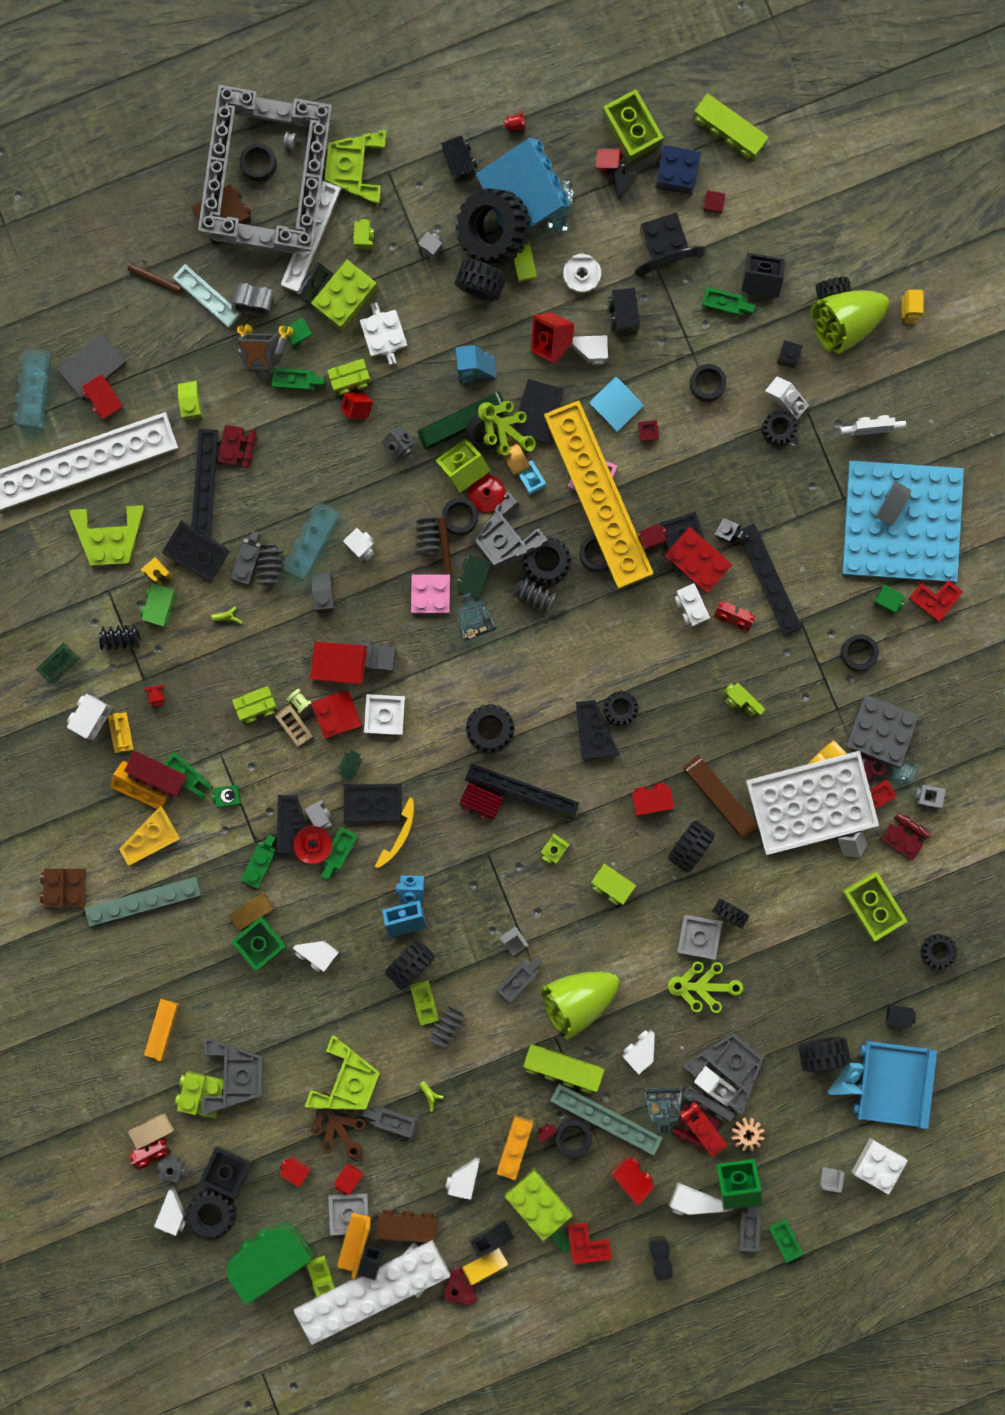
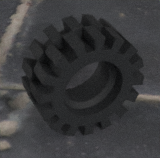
M846 276L830 278L815 285L818 300L830 295L852 291L849 277Z
M776 410L768 414L762 424L764 439L766 438L767 442H771L773 446L787 445L793 440L798 427L796 426L797 421L794 420L795 417L791 416L788 411L784 412V410ZM777 421L785 423L787 427L786 433L783 435L775 434L772 429L773 424Z
M627 691L613 692L604 703V714L607 720L617 726L630 724L638 714V702ZM618 701L626 702L629 708L627 714L623 716L617 715L614 712V704Z
M719 898L712 910L713 913L741 929L750 916Z
M936 934L930 935L929 938L925 939V942L921 945L920 953H922L921 957L926 965L935 969H945L946 967L949 968L952 963H955V957L958 956L956 954L958 948L955 946L956 943L951 940L952 938ZM937 944H942L946 948V955L942 959H936L932 955V949Z

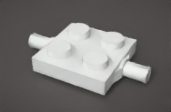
M372 303L370 306L373 315L360 320L370 356L372 358L386 355L389 366L395 365L397 362L394 353L399 349L407 347L397 312L393 310L380 313L378 303Z
M889 415L879 416L875 420H870V417L859 418L852 426L840 427V434L857 436L887 433L895 429H906V421L895 422V417L889 418Z

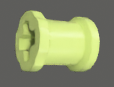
M297 689L286 700L291 702L298 709L297 712L301 714L311 705V701H307L300 693L301 690Z

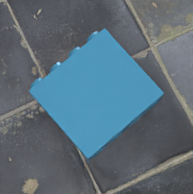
M534 138L526 139L476 173L483 189H502L514 193L515 197H520L523 200L522 205H526L529 210L527 216L531 217V222H529V227L531 228L560 209L571 207L568 202V195L562 190L560 179L554 174L552 163L543 151V144ZM493 208L500 222V225L504 230L503 217L496 208Z
M865 1040L864 1045H861L860 1056H863L861 1065L864 1070L860 1074V1084H856L863 1094H857L858 1100L853 1106L855 1118L858 1120L865 1119L928 1129L937 1051L934 1049Z

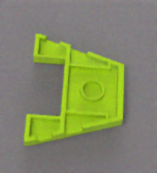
M381 130L374 134H364L361 137H351L329 142L325 182L380 205L381 186L362 184L365 148L385 149L386 130Z
M144 505L126 506L127 526L89 529L87 509L69 510L90 566L130 564L136 536L145 510Z
M332 1035L326 1052L343 1058L344 1062L331 1096L328 1097L311 1090L305 1107L366 1110L380 1072Z

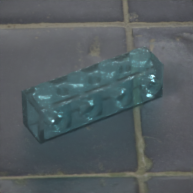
M24 349V355L21 354L20 365L22 366V373H19L18 376L20 392H17L16 402L19 404L18 411H15L14 421L17 422L16 424L20 428L43 430L51 357L47 351Z
M320 501L318 505L312 507L309 522L305 521L301 528L302 535L299 539H295L292 545L294 550L290 556H286L282 564L286 572L303 581H306L341 516L339 511Z

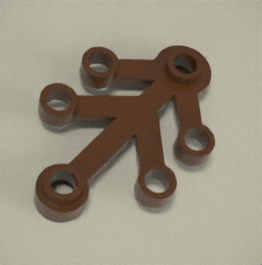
M319 1092L320 1094L326 1095L328 1097L331 1096L327 1092ZM317 1109L314 1124L311 1126L312 1134H321L324 1112L329 1118L325 1140L321 1144L322 1150L328 1152L333 1148L332 1140L336 1129L347 1147V1156L351 1159L359 1158L362 1154V1147L358 1143H353L343 1125L353 1126L356 1130H363L366 1126L365 1120L363 1118L354 1119L336 1115L333 1109ZM342 1109L347 1114H351L355 1111H347L346 1109ZM362 1121L363 1127H357L356 1122ZM316 1125L319 1126L320 1131L315 1132L313 1130V1127ZM325 1142H329L331 1144V1147L329 1149H326L324 1147ZM352 1148L357 1149L358 1153L356 1155L351 1154L350 1150Z

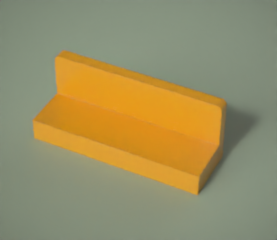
M122 761L113 774L110 788L153 808L158 809L161 804L164 808L168 796L162 794L163 790L158 787L153 790L145 786L146 782L141 779L136 782L128 778V773L124 772L128 762Z
M160 999L145 1049V1056L155 1058L159 1062L164 1060L180 1004Z
M351 1213L337 1263V1268L352 1271L351 1278L353 1279L356 1278L371 1218L356 1213Z

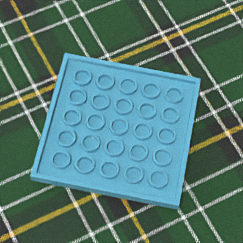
M849 461L842 575L958 582L964 468ZM894 481L912 491L897 520L891 526L875 515L883 504L887 492Z

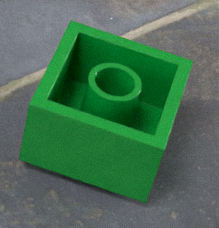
M264 916L257 919L231 941L255 971L261 969L288 946Z
M755 1159L716 1164L717 1181L723 1210L762 1205V1190Z

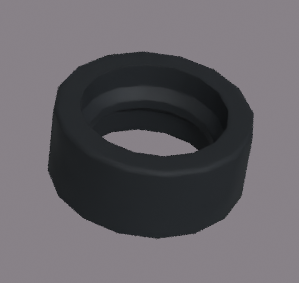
M253 143L247 146L240 156V166L244 175L250 180L262 182L270 179L275 173L277 167L276 157L272 149L265 144ZM255 152L265 153L269 158L268 168L261 173L252 172L247 166L249 156Z
M714 364L699 366L690 378L692 394L704 402L717 400L726 388L727 379L725 373ZM712 372L718 377L719 387L714 393L705 394L699 390L697 379L702 373Z
M478 414L475 415L468 422L466 428L469 440L479 450L487 451L494 449L500 444L497 426L494 434L497 436V442L494 445H487L484 439H477L475 437L478 428L485 424Z
M452 499L446 503L442 511V517H445L446 528L452 534H468L477 525V508L468 499ZM459 505L465 506L471 512V521L468 525L461 528L455 527L449 521V512L452 508Z
M590 535L580 546V560L591 571L599 572L608 568L606 561L601 564H594L587 558L586 550L588 546L593 542H597L595 535Z
M864 634L850 637L845 641L841 649L843 663L854 671H865L872 667L879 655L875 640ZM855 642H864L871 649L870 659L864 664L854 663L849 657V648Z
M569 1119L558 1126L555 1133V1142L558 1150L563 1155L576 1158L584 1155L589 1150L592 1136L584 1122L577 1119ZM577 1127L583 1131L585 1141L579 1149L570 1150L563 1144L562 1135L567 1128Z

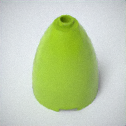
M857 290L830 295L814 302L811 306L810 317L814 318L817 328L814 332L819 342L828 352L834 351L837 354L852 348L878 326L889 308V299L886 295L879 292Z
M609 972L577 973L542 986L539 989V995L545 1000L546 1008L544 1010L558 1033L562 1031L565 1034V1039L568 1040L582 1032L601 1016L619 990L618 985H620V981L615 974L612 975Z

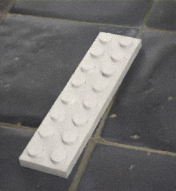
M432 1240L381 1265L376 1280L359 1276L296 1307L294 1313L311 1345L449 1278L450 1272Z

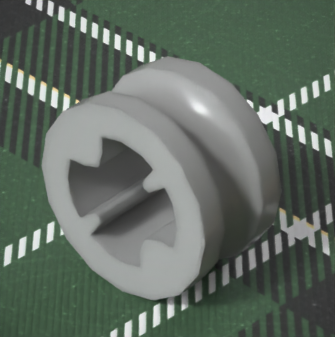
M286 132L283 148L289 147L290 150H293L296 143V133L291 135L289 132Z

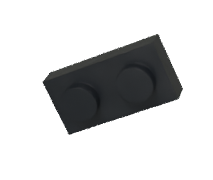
M317 262L296 294L311 305V302L330 281L333 273Z

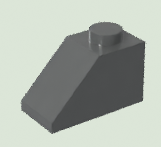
M331 573L311 574L314 610L316 612L335 610Z

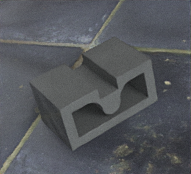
M362 640V643H357V645L367 646L365 669L394 671L396 648L392 647V644L381 643V646H375L372 641Z

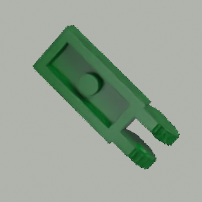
M175 752L163 763L189 776L185 787L203 800L206 798L205 794L195 787L199 781L208 790L212 791L214 788L203 778L204 776Z

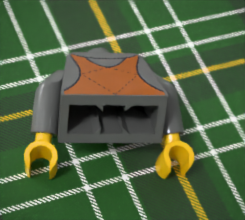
M247 324L245 326L240 325L237 328L238 333L241 334L237 340V353L248 369H257L261 379L269 378L271 376L270 369L275 367L281 360L287 344L286 337L293 335V328L288 327L285 333L286 326H281L279 328L281 337H278V334L252 333V326Z

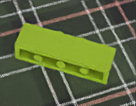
M708 93L694 111L693 118H695L694 120L697 124L709 128L714 136L723 138L729 147L737 148L741 151V155L747 159L751 158L754 161L768 141L769 136Z
M531 1043L523 1067L527 1068L526 1072L537 1075L539 1072L545 1074L544 1078L552 1081H555L556 1078L563 1080L564 1085L574 1087V1085L580 1086L582 1091L590 1094L593 1091H598L604 1073V1068Z

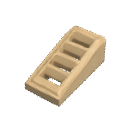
M291 704L275 714L276 719L297 748L313 737ZM289 712L292 713V715L286 718L285 720L282 719V717L287 715ZM293 719H296V720H297L296 722H294L293 724H291L289 727L287 726V724H288L290 721H292ZM298 725L301 726V728L295 731L294 733L291 732V730L296 728ZM305 731L306 734L297 740L296 736Z

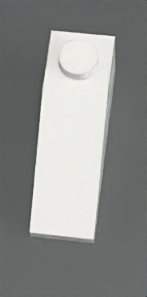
M678 1182L669 1203L670 1207L673 1208L672 1211L679 1215H683V1213L689 1215L733 1210H723L720 1199Z

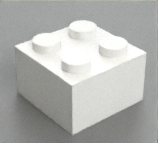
M86 694L85 697L82 696L79 699L76 712L69 716L67 728L86 739L94 741L113 707L94 696Z
M870 1138L851 1172L883 1192L890 1194L908 1160Z

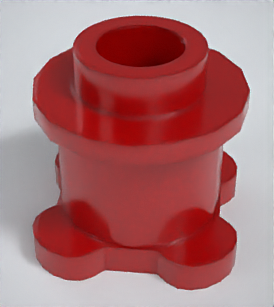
M522 110L519 111L518 115L509 116L508 114L507 119H504L506 131L509 130L510 134L513 133L512 131L522 130V133L525 132Z
M163 685L144 688L149 699L147 704H151L152 707L163 705V702L166 701L162 691L165 689Z

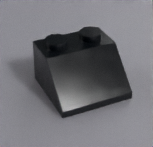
M747 253L742 280V292L764 295L769 298H779L784 278L785 259Z

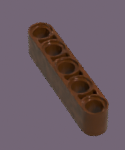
M698 755L683 767L685 772L742 839H745L758 828L755 821Z

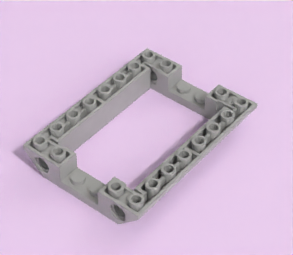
M218 85L198 232L215 241L290 254L312 251L332 105L294 98L293 104L258 98L256 97L257 91ZM234 115L309 128L295 230L277 225L276 230L238 224V218L219 217Z

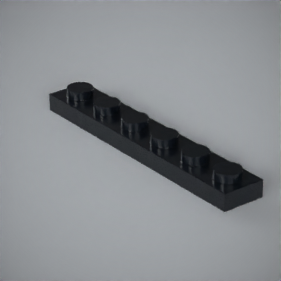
M199 429L192 527L211 538L219 431Z
M755 523L740 529L750 537L747 543H741L783 635L800 629L802 626Z
M472 763L465 778L466 782L574 820L579 805L577 801Z

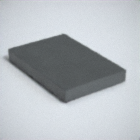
M100 333L60 366L58 371L83 399L84 395L81 391L84 390L82 387L84 384L103 374L105 379H108L126 362Z

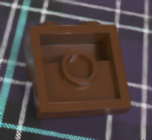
M44 869V872L40 874V883L44 884V892H40V903H43V907H85L86 869Z

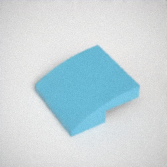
M614 377L589 402L597 414L603 417L616 432L644 406L617 377Z

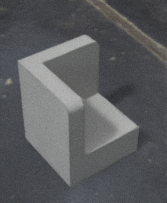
M863 830L838 837L844 856L861 858L868 845Z
M516 926L500 937L512 955L529 946Z
M822 1167L819 1187L822 1190L842 1193L844 1172L839 1169Z

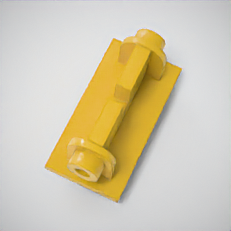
M127 712L108 716L115 754L134 750Z

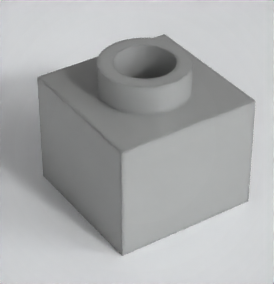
M426 232L418 246L421 251L435 259L442 250L443 243L441 242L442 239L435 233L431 235L429 232Z

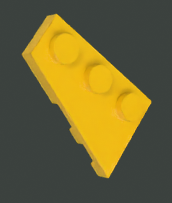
M162 804L119 848L128 866L180 839Z

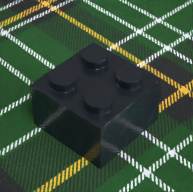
M635 288L612 290L611 296L608 297L609 313L612 312L610 320L611 331H615V337L638 334L640 322Z
M215 1146L199 1183L233 1199H237L254 1162L223 1147Z

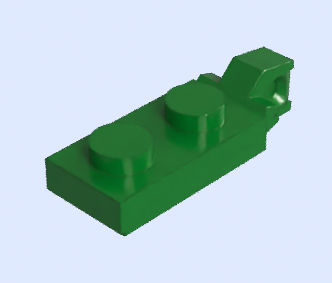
M706 286L701 304L703 307L736 316H743V313L753 315L756 305L746 303L747 299L741 295Z
M273 368L272 388L310 391L315 390V386L325 387V377L316 376V372H311V370Z
M340 827L332 842L329 856L323 860L322 866L325 867V870L321 877L329 880L333 872L338 873L358 835Z
M268 835L264 843L260 842L257 845L241 881L256 888L260 887L275 855L276 849L272 847L276 840L275 837Z

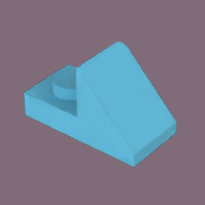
M532 460L528 462L531 468L518 475L528 495L547 486Z
M849 1063L827 1093L829 1095L863 1094L854 1084L860 1078V1074L864 1070L863 1066L860 1063Z

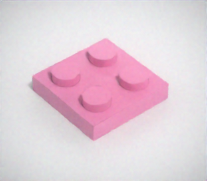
M412 575L411 613L450 614V575Z

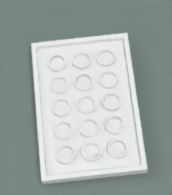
M860 751L746 780L766 855L879 826Z

